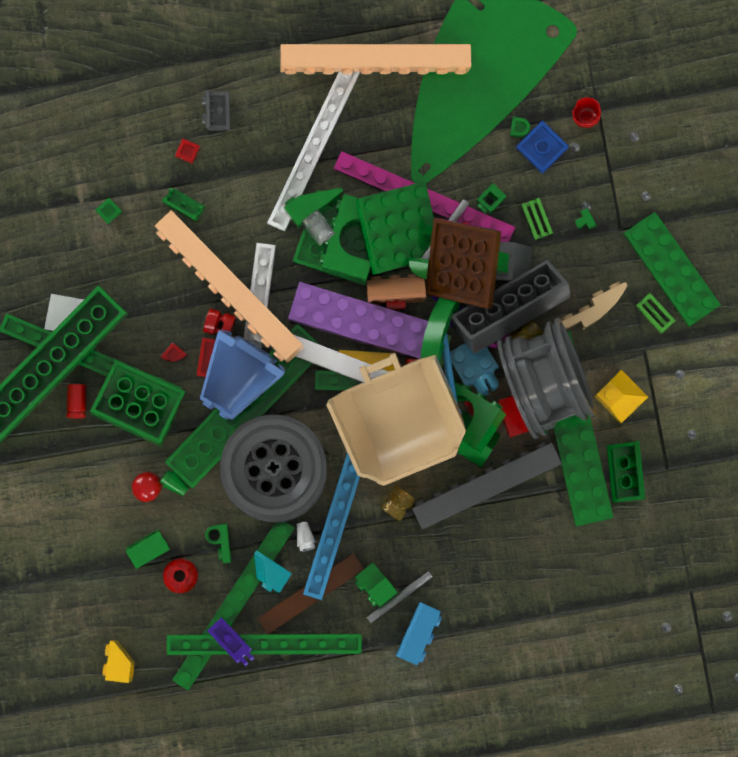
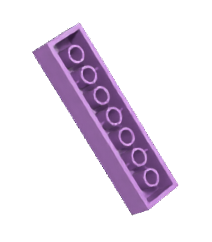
M299 282L288 317L290 322L411 359H420L423 338L428 324L426 320Z

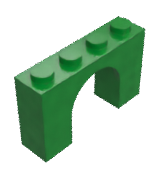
M344 194L342 199H338L336 209L339 210L337 217L333 216L330 226L333 228L332 235L328 234L325 245L328 248L326 253H322L319 264H323L322 270L366 282L371 268L370 261L348 254L340 244V235L343 229L351 223L361 222L356 204V199L358 198Z
M454 378L457 402H470L474 408L473 419L466 429L462 441L469 447L482 453L506 414L501 410L503 407L495 401L492 403L486 401V396L479 392L474 394L469 386L464 383L461 385L457 384V380Z

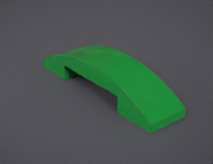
M439 298L425 330L420 359L436 355L440 362L445 348L443 340L454 312H458L461 302Z

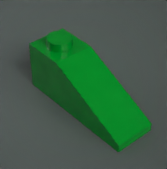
M337 188L300 195L297 198L291 197L285 202L284 211L297 228H300L344 194L343 189Z

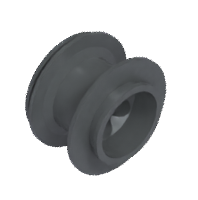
M264 415L245 422L230 436L222 452L220 474L227 495L240 510L257 520L276 523L289 521L303 515L317 502L326 483L327 463L319 439L306 425L288 416ZM279 445H284L287 449L286 453L282 456L276 454V448ZM258 449H266L267 456L262 459L256 456ZM292 460L299 463V467L295 471L288 469V463ZM271 463L279 466V469H276V473L268 470V467H271ZM253 466H257L260 469V473L256 477H252L249 474V470ZM285 478L290 479L292 482L289 489L281 487V481ZM266 481L272 484V489L269 492H264L261 489V485Z

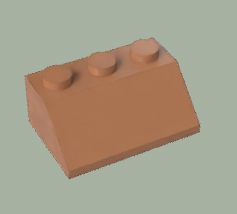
M415 274L408 275V278L392 275L389 276V279L375 276L370 277V280L366 281L368 303L374 305H384L386 301L425 302L426 299L425 281Z

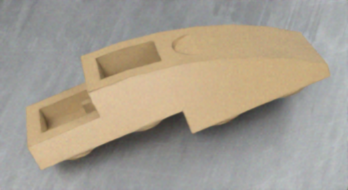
M619 281L609 286L610 290L606 292L600 290L592 294L594 298L590 300L591 308L587 305L579 309L580 313L574 316L570 313L562 317L565 328L568 329L580 323L582 329H585L601 319L620 299L627 287V283L621 284Z

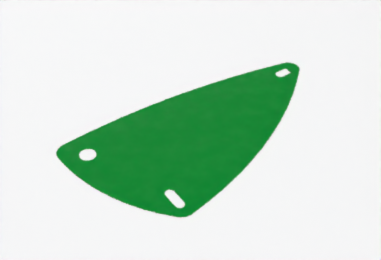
M455 0L434 44H471V68L466 74H455V72H448L447 74L429 72L428 74H423L412 134L411 178L414 183L426 181L427 184L472 149L515 109L547 74L576 37L577 28L571 20L539 0H479L485 6L482 11L478 10L468 0ZM550 25H555L559 29V34L555 38H550L546 34V29ZM425 163H429L431 168L423 176L418 170Z

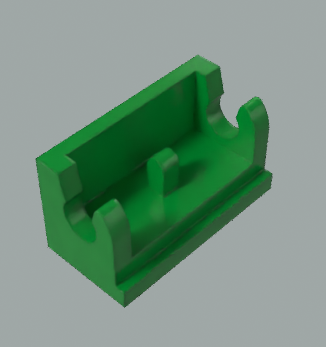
M171 187L169 188L168 195L162 199L164 205L197 223L206 206Z
M159 529L125 548L136 569L170 550Z

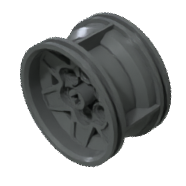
M559 317L554 319V324L552 321L546 322L544 333L529 340L522 337L513 339L509 336L506 337V342L503 339L497 342L501 363L522 419L534 439L540 438V433L542 436L548 435V430L555 428L557 421L573 415L581 418L583 421L588 420V415L591 418L597 416L592 394L570 336Z

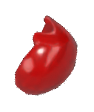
M590 97L579 99L572 110L575 124L583 128L595 126L601 118L599 102Z
M149 471L139 474L132 483L133 495L142 502L153 501L162 490L161 479L157 474Z

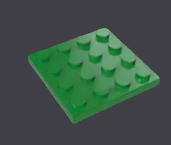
M426 181L356 199L373 274L409 265L410 257L421 258L431 245L434 221Z
M336 199L305 223L293 262L365 286L366 282L322 270L323 264H319L322 253H326L328 248L325 245L328 234L332 235L333 228L330 226L333 216L337 217L339 210L336 209L338 199ZM361 222L347 225L340 235L342 248L352 256L370 261Z

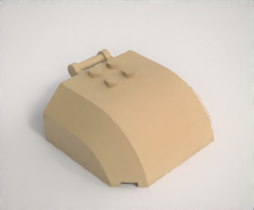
M396 353L390 354V357L367 367L364 365L360 367V372L365 382L339 393L329 399L326 404L357 475L376 481L383 486L455 457L466 432L458 405L436 355L421 358L401 366ZM393 364L394 370L371 379L370 373Z

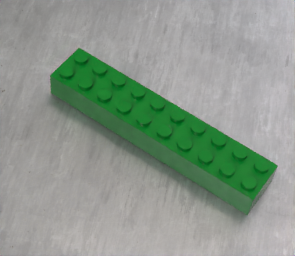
M98 285L0 384V443L129 314L102 286Z

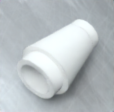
M308 522L298 523L297 547L300 548V551L315 549L316 541Z

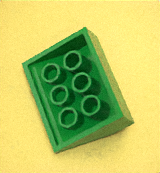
M115 360L90 412L91 415L162 447L185 395V391Z

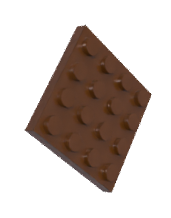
M434 218L426 294L487 309L492 308L501 231Z

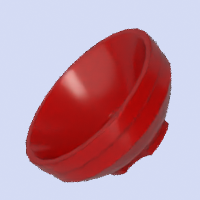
M178 558L172 560L166 565L163 572V581L166 587L178 594L191 591L198 580V571L195 565L187 559ZM177 570H182L185 573V579L182 582L174 579V573Z

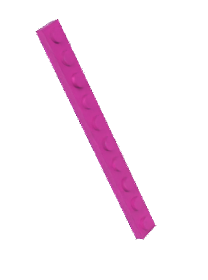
M342 151L334 166V170L381 191L415 184ZM428 189L433 213L449 220L460 203ZM468 206L457 220L459 223L466 222L474 226L501 231L500 242H509L515 229L512 225Z

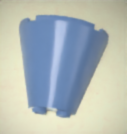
M219 330L200 400L204 401L203 405L209 409L217 408L220 411L219 415L221 417L233 420L285 373V369L282 365L277 366L275 364L277 360L252 342L239 335L234 338L229 331Z

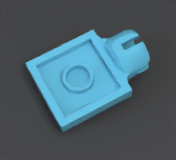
M464 343L450 352L451 364L464 384L467 386L473 385L484 396L489 394L486 384H488L492 392L499 387V382L494 375L499 366L487 347L473 354Z

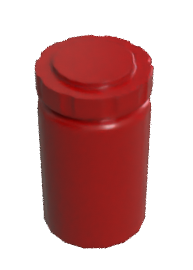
M67 385L68 413H66V418H86L84 413L86 412L87 385Z

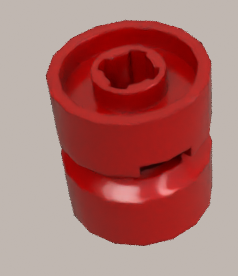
M210 308L204 323L203 332L214 335L219 330H226L232 333L236 316L228 313L221 315V311ZM220 321L224 322L222 328L219 327Z

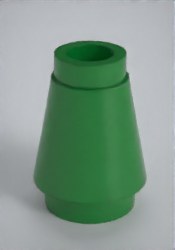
M168 470L160 480V483L163 484L162 487L181 496L189 489L174 471Z

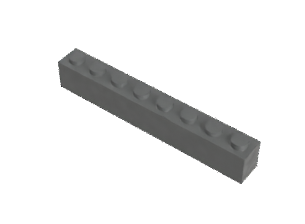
M546 442L535 446L537 450L531 453L529 450L518 454L520 458L512 461V458L501 462L502 466L497 469L494 466L484 470L485 474L480 477L477 474L467 478V483L463 485L456 483L450 486V491L444 494L442 491L431 495L433 499L427 502L425 499L414 503L415 507L412 508V511L421 530L561 465L562 463L553 444L547 445Z

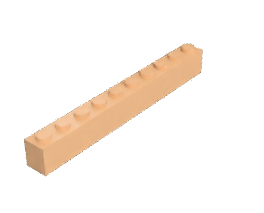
M281 44L280 72H285V74L289 75L296 74V72H304V74L308 75L315 74V72H323V74H334V72H342V74H353V72H361V74H371L372 72H380V74H390L391 72H399V74H409L410 72H417L418 74H428L429 72H436L437 74H447L448 72L466 74L471 68V44Z
M172 210L155 225L158 230L156 234L162 241L167 240L171 244L169 248L176 255L180 253L184 257L182 261L189 268L193 266L197 270L195 272L197 277L201 281L205 279L209 283L208 288L215 295L219 293L223 297L221 301L228 308L232 306L236 310L234 312L236 317L240 321L245 320L249 324L247 328L254 335L258 333L262 337L260 341L267 348L271 346L275 350L273 354L280 362L284 360L288 364L304 348L303 344Z

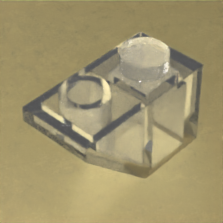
M318 210L302 221L303 227L319 245L329 240L335 234L327 220Z

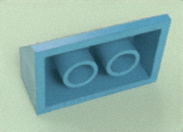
M421 602L418 603L396 653L397 657L415 665L423 662L427 653L424 651L426 644L430 645L435 635L432 633L434 626L438 627L441 622V611Z

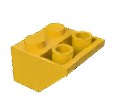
M110 641V644H106L105 656H108V661L103 666V676H106L105 680L125 683L132 682L134 660L119 641Z

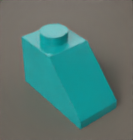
M256 550L254 556L257 579L263 582L261 586L271 592L274 589L280 593L292 573Z

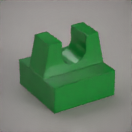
M588 208L580 211L583 217L575 221L579 229L588 225L590 230L597 227Z

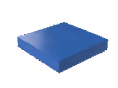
M543 120L516 146V149L541 174L569 148Z

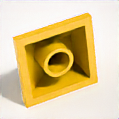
M622 370L594 396L620 423L648 398Z

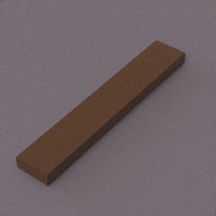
M354 553L332 567L323 597L364 570ZM304 586L257 619L267 634H270L317 602L318 599L303 595Z

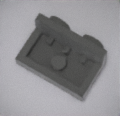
M205 90L206 95H202V106L206 107V114L202 115L203 125H206L207 131L230 130L229 91L210 92V90Z

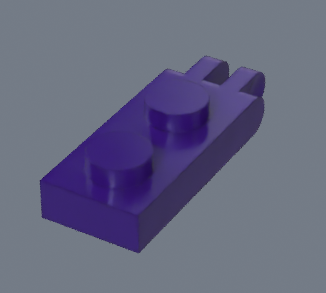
M222 617L207 630L237 663L241 661L247 666L249 663L244 659L245 656L251 661L255 659L250 654L252 649Z

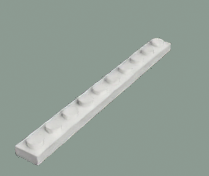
M338 72L267 224L285 232L291 220L284 211L285 202L291 197L297 198L303 194L360 72H353V74Z

